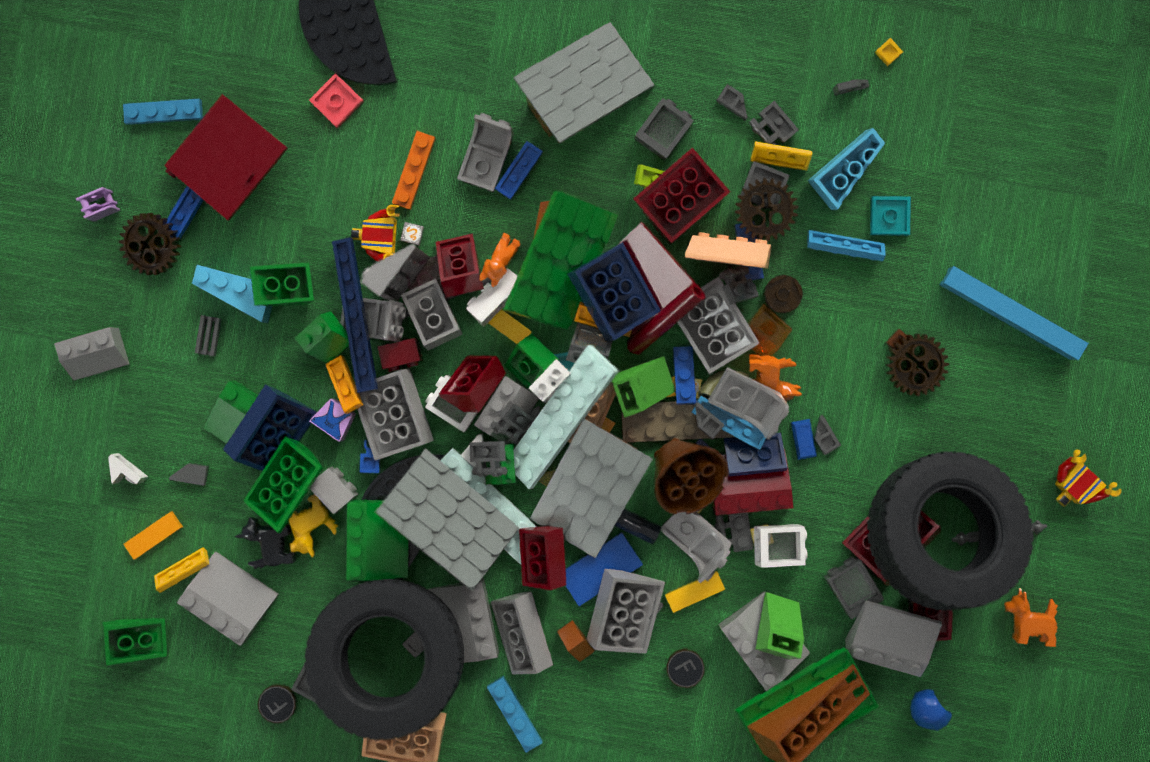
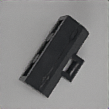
M624 508L615 524L616 527L651 544L655 543L661 530V525Z

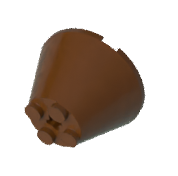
M674 438L654 453L655 496L660 506L667 512L676 515L681 512L686 514L697 512L711 504L724 488L723 482L725 477H728V466L724 457L715 449Z

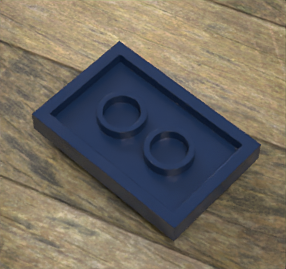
M781 433L772 435L770 439L766 438L760 450L737 437L724 438L723 443L729 476L787 471Z

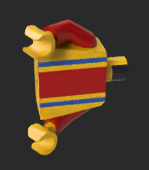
M388 205L387 208L370 215L367 220H363L362 229L352 228L351 238L353 240H362L361 247L366 250L367 255L377 262L395 254L397 219L394 217L400 216V214L395 213V209L399 207L398 205Z
M1074 450L1073 457H1069L1058 467L1055 485L1062 493L1056 498V501L1064 507L1071 500L1074 503L1086 505L1103 500L1110 495L1117 497L1121 494V489L1117 491L1112 490V488L1117 487L1116 482L1110 483L1108 489L1105 488L1107 485L1083 464L1086 461V454L1077 457L1080 455V450Z

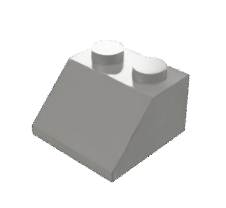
M330 467L316 478L310 489L335 514L347 505V502L353 500L358 493L356 492L357 488L351 482L347 483L343 478L344 474L338 468Z

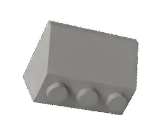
M108 327L54 343L59 362L73 380L129 365L119 328Z
M507 376L504 377L474 425L497 440L510 444L505 440L504 436H499L490 427L493 421L497 423L502 422L498 415L509 400L530 414L539 397ZM510 425L508 431H512L514 427Z

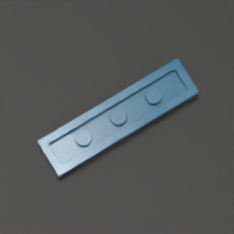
M200 99L123 104L124 123L127 125L201 120L203 118L202 100Z
M809 230L807 235V248L878 261H884L886 256L885 243Z
M702 396L699 397L697 402L725 424L722 430L758 450L761 449L766 438L756 426L710 404L708 399ZM694 406L691 413L696 415V410Z
M502 676L487 685L489 692L525 752L542 744L541 737L505 677Z

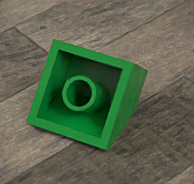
M331 311L319 315L295 337L307 354L324 363L332 361L349 347L347 331Z
M531 333L517 343L504 366L529 389L556 359H559Z

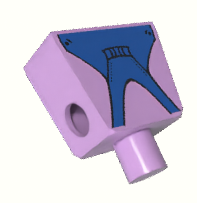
M331 398L310 419V422L338 442H341L345 439L356 413L354 411L349 414L344 413L340 401Z

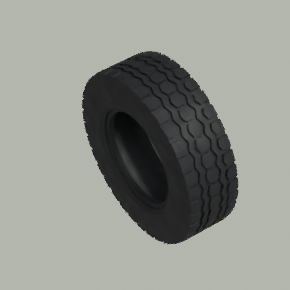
M962 452L930 454L898 468L888 476L877 490V495L874 496L871 503L872 507L869 510L868 517L870 519L867 522V530H869L868 542L871 543L870 550L872 556L875 557L874 561L878 569H881L880 572L883 577L889 580L888 583L895 590H899L898 593L905 598H909L910 601L937 610L981 607L1000 599L1010 592V589L1016 586L1019 582L1018 579H1021L1025 573V568L1028 567L1030 561L1029 555L1032 554L1033 545H1031V542H1033V532H1031L1033 525L1032 519L1029 518L1030 512L1028 506H1025L1024 502L1026 501L1022 494L1018 492L1019 489L1015 483L1011 482L1010 478L1000 471V468L994 464H989V461ZM934 493H945L958 498L970 509L976 519L979 529L978 549L972 561L960 571L947 569L935 562L926 552L920 540L918 531L919 514L925 501Z
M400 579L373 580L353 586L335 597L322 610L311 629V634H309L306 644V661L304 662L308 686L310 685V693L315 698V703L319 709L324 711L323 714L329 720H332V723L336 726L343 728L344 731L350 734L374 740H388L412 734L434 720L448 704L457 689L464 665V643L461 630L453 613L446 604L423 586ZM385 616L399 619L415 630L423 644L425 653L423 673L416 686L405 694L396 697L373 695L360 687L351 674L348 664L350 642L358 628L371 618Z

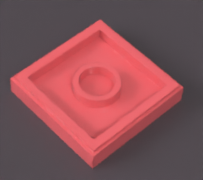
M336 73L309 100L337 129L364 102Z

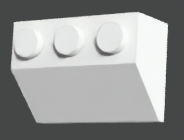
M508 268L497 286L492 287L487 283L484 289L481 290L482 293L477 298L474 296L467 303V311L483 327L504 308L516 281L517 275Z

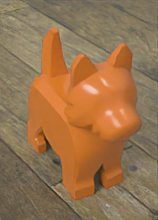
M503 233L491 260L487 259L480 274V281L489 278L491 286H497L499 280L506 274L507 270L505 268L509 266L519 249L520 241L514 238L508 246L511 240L510 236Z
M749 354L750 372L758 370L756 378L753 380L780 392L786 403L788 400L793 399L794 396H802V393L797 391L801 389V386L779 380L780 369L796 366V363L791 361V358L777 359L770 355L759 356Z
M1019 588L1018 595L1013 596L1011 601L1004 603L1006 611L1014 615V633L1012 638L1019 644H1027L1030 636L1038 637L1040 635L1039 641L1045 642V646L1056 647L1055 634L1058 627L1054 617L1058 606L1054 603L1053 599H1050L1045 613L1030 612L1026 592L1023 591L1022 593L1021 588Z

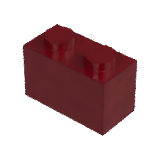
M418 338L378 346L382 369H388L389 372L400 370L399 366L406 364L407 368L418 366V362L423 361Z

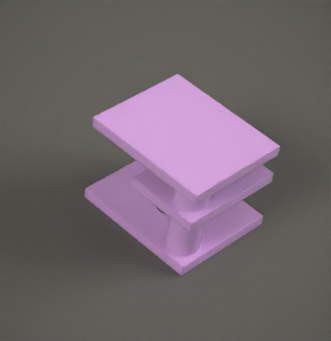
M101 187L76 198L82 205L83 209L80 210L85 213L84 219L97 221L120 211V208L116 207L117 202L113 201L111 196L112 190ZM102 197L105 198L106 203L102 205L97 203L89 205L90 202Z

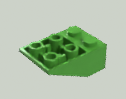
M664 356L618 372L611 381L624 418L646 410L675 392Z
M765 592L755 649L785 659H801L804 635L799 602Z

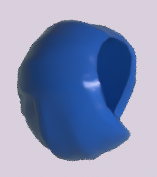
M924 689L914 694L910 710L911 716L918 726L928 730L939 731L948 725L952 714L942 707L932 689Z

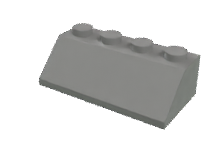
M532 592L517 593L491 601L512 674H538L552 666L551 654Z

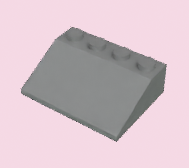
M412 244L372 265L371 268L368 267L363 272V279L360 282L379 296L398 302L401 295L405 293L430 257Z
M719 277L701 287L705 294V299L678 321L679 326L709 374L760 344L737 305H730L723 290L724 284Z
M410 368L376 378L377 390L359 393L363 406L357 409L374 460L434 441Z
M215 552L209 559V565L199 571L177 603L241 646L249 639L278 596V593L218 552Z
M604 569L587 636V641L594 650L646 654L665 582L622 570Z
M484 578L481 579L473 592L461 582L428 589L446 604L459 625L464 643V662H477L498 657L499 649Z
M764 591L722 621L719 626L767 691L783 681L810 652L803 644L801 659H785L755 649L765 596Z
M866 600L845 639L846 649H848L852 658L921 677L929 664L942 622Z

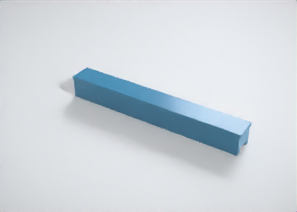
M955 266L948 268L946 276L939 284L1069 360H1079L1088 345L1084 340Z

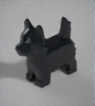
M249 517L247 525L242 528V532L235 535L236 538L258 541L260 543L262 558L248 562V565L254 567L255 570L258 567L262 569L265 566L286 565L296 561L295 552H290L289 554L283 552V546H285V539L283 537L291 534L290 525H285L281 533H277L271 526H262L257 518Z

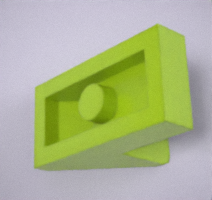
M638 165L634 184L645 189L665 171L645 165Z

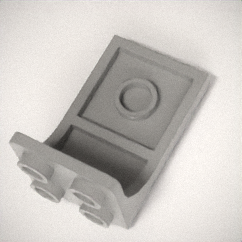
M475 114L473 134L457 179L494 192L512 143L514 132L512 127H510V123L504 120L497 122L491 120L492 117L487 114Z
M363 298L369 338L400 342V338L403 336L402 321L406 316L405 304L392 300L382 301ZM342 307L340 323L346 329L344 311Z
M728 367L708 399L710 404L756 426L767 439H770L772 435L777 433L781 420L785 419L789 412V406L780 392Z
M697 512L673 514L661 526V531L688 554L697 565L699 570L698 582L708 581L714 575V570L717 567L721 569L726 564V558L731 552L729 551L731 542Z

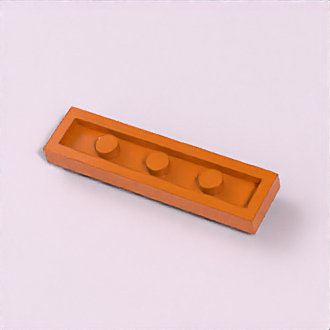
M416 131L392 204L411 210L436 139L434 136Z

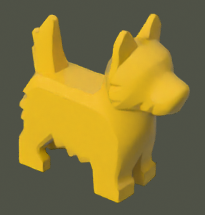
M315 494L307 499L309 502H312V508L304 509L300 513L295 511L289 519L294 535V541L290 543L291 552L309 553L312 558L315 553L313 539L310 534L311 531L325 524L336 535V528L338 527L334 523L335 520L330 517L327 507Z

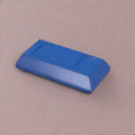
M810 419L791 422L797 459L816 457Z

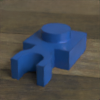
M364 440L366 454L360 453V473L379 474L380 459L374 460L371 448L367 447V440Z

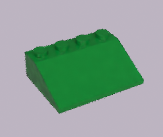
M285 437L243 501L277 533H281L323 469V466L314 454L300 441Z
M351 500L347 502V580L369 581L408 578L409 540L376 514L377 509L385 500Z

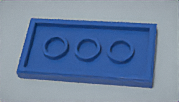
M621 532L604 543L596 558L587 554L567 567L565 586L578 606L598 594L604 569L622 570L631 573L642 566L643 563Z

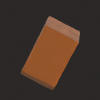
M573 620L557 631L568 652L579 662L595 652Z

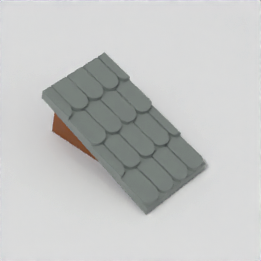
M611 22L585 35L561 51L554 53L514 77V80L526 96L529 109L548 136L554 135L559 144L654 87V83Z
M583 419L530 519L541 526L563 528L564 540L596 558L653 459L605 429H601L588 420Z
M427 449L423 451L376 511L377 515L472 592L519 529L515 523L471 488Z

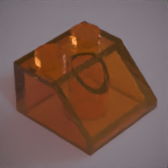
M765 304L747 322L760 343L751 348L759 356H772L792 331V328Z

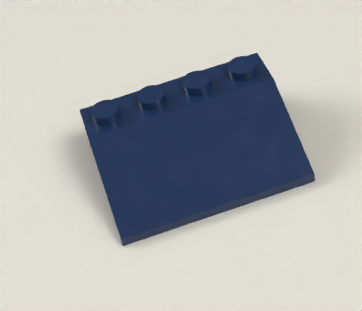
M623 243L568 273L570 280L606 342L618 339L661 311Z
M265 384L223 450L234 461L263 471L285 437L297 441L301 440L311 424L310 419L317 411L280 390Z

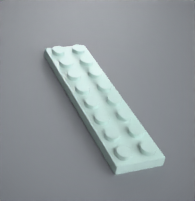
M592 345L586 347L569 371L571 374L559 385L514 449L515 475L528 489L535 487L618 373V370Z
M454 448L440 460L471 488L515 523L519 529L537 527L494 485H486L485 477L473 475L472 469L474 467ZM518 529L504 550L521 565Z

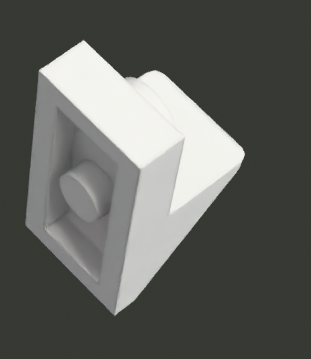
M119 453L111 454L108 457L112 484L119 483L124 476L132 484L143 483L148 476Z

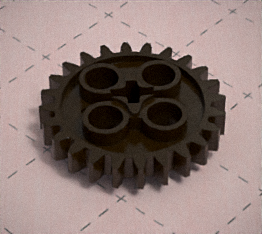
M763 178L760 184L758 179H756L755 186L749 183V190L742 189L745 194L744 196H737L741 203H735L736 206L740 207V210L734 211V213L740 214L736 221L743 222L740 228H747L745 234H748L750 231L752 232L751 238L758 235V239L762 240L763 236H765L766 240L769 241L770 236H773L777 240V233L784 236V229L791 230L788 224H795V221L791 218L798 216V214L793 212L794 209L799 208L793 205L797 198L790 197L793 191H786L788 185H785L783 188L781 187V180L774 184V178H771L769 183H767L766 178ZM764 192L767 193V206L771 207V211L768 212V227L765 226V212L761 211V208L765 207ZM774 193L778 194L781 198L777 205L772 204L770 200L771 195ZM753 195H758L761 198L759 206L751 204V197ZM774 213H779L782 217L779 224L772 222L771 218ZM756 214L762 217V223L759 226H755L752 223V218Z
M140 213V215L133 216V220H127L128 225L122 227L126 232L119 234L124 237V240L119 241V243L124 244L120 251H125L126 254L122 258L129 259L127 265L134 264L132 270L139 269V274L159 275L160 272L165 273L167 269L173 268L171 263L177 262L174 256L180 255L176 248H181V245L176 244V241L180 240L179 237H175L178 230H171L173 223L166 224L167 218L161 219L160 214ZM146 227L148 228V235L145 232Z
M917 333L914 334V338L909 334L907 335V340L900 338L901 344L894 342L893 344L896 349H889L892 356H886L890 363L885 364V366L890 367L886 374L892 375L889 381H896L894 387H900V392L903 393L907 390L908 395H912L914 392L915 396H920V392L923 395H927V389L934 392L933 386L940 387L941 385L938 381H945L942 374L948 373L944 367L949 365V363L944 362L948 355H942L946 349L938 348L941 342L934 343V337L928 338L926 334L920 337V334ZM918 346L920 348V353L916 356L914 354V349ZM905 360L907 366L904 370H902L901 363ZM930 360L933 361V367L931 369L928 368V362ZM918 373L920 375L919 382L915 383L914 377Z

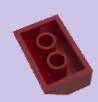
M466 356L442 388L439 396L463 412L479 413L506 372L497 356Z
M552 526L520 528L522 586L553 590L565 586L566 569L563 528Z

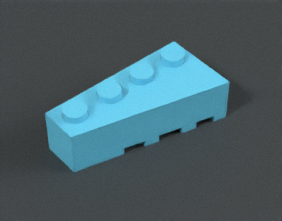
M874 128L865 130L808 180L831 210L839 209L842 201L849 195L852 187L861 178L863 172L871 164L885 142Z
M200 265L196 266L192 284L260 322L268 323L272 306H254L251 279Z

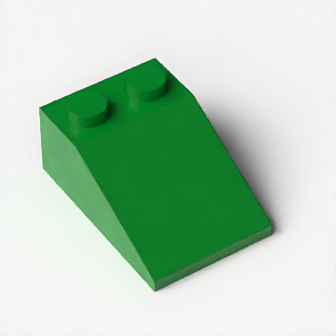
M309 262L249 267L254 306H293L310 304L314 301Z
M229 381L219 395L204 429L227 444L258 395L237 381Z
M165 618L121 619L102 622L104 661L106 666L167 656Z

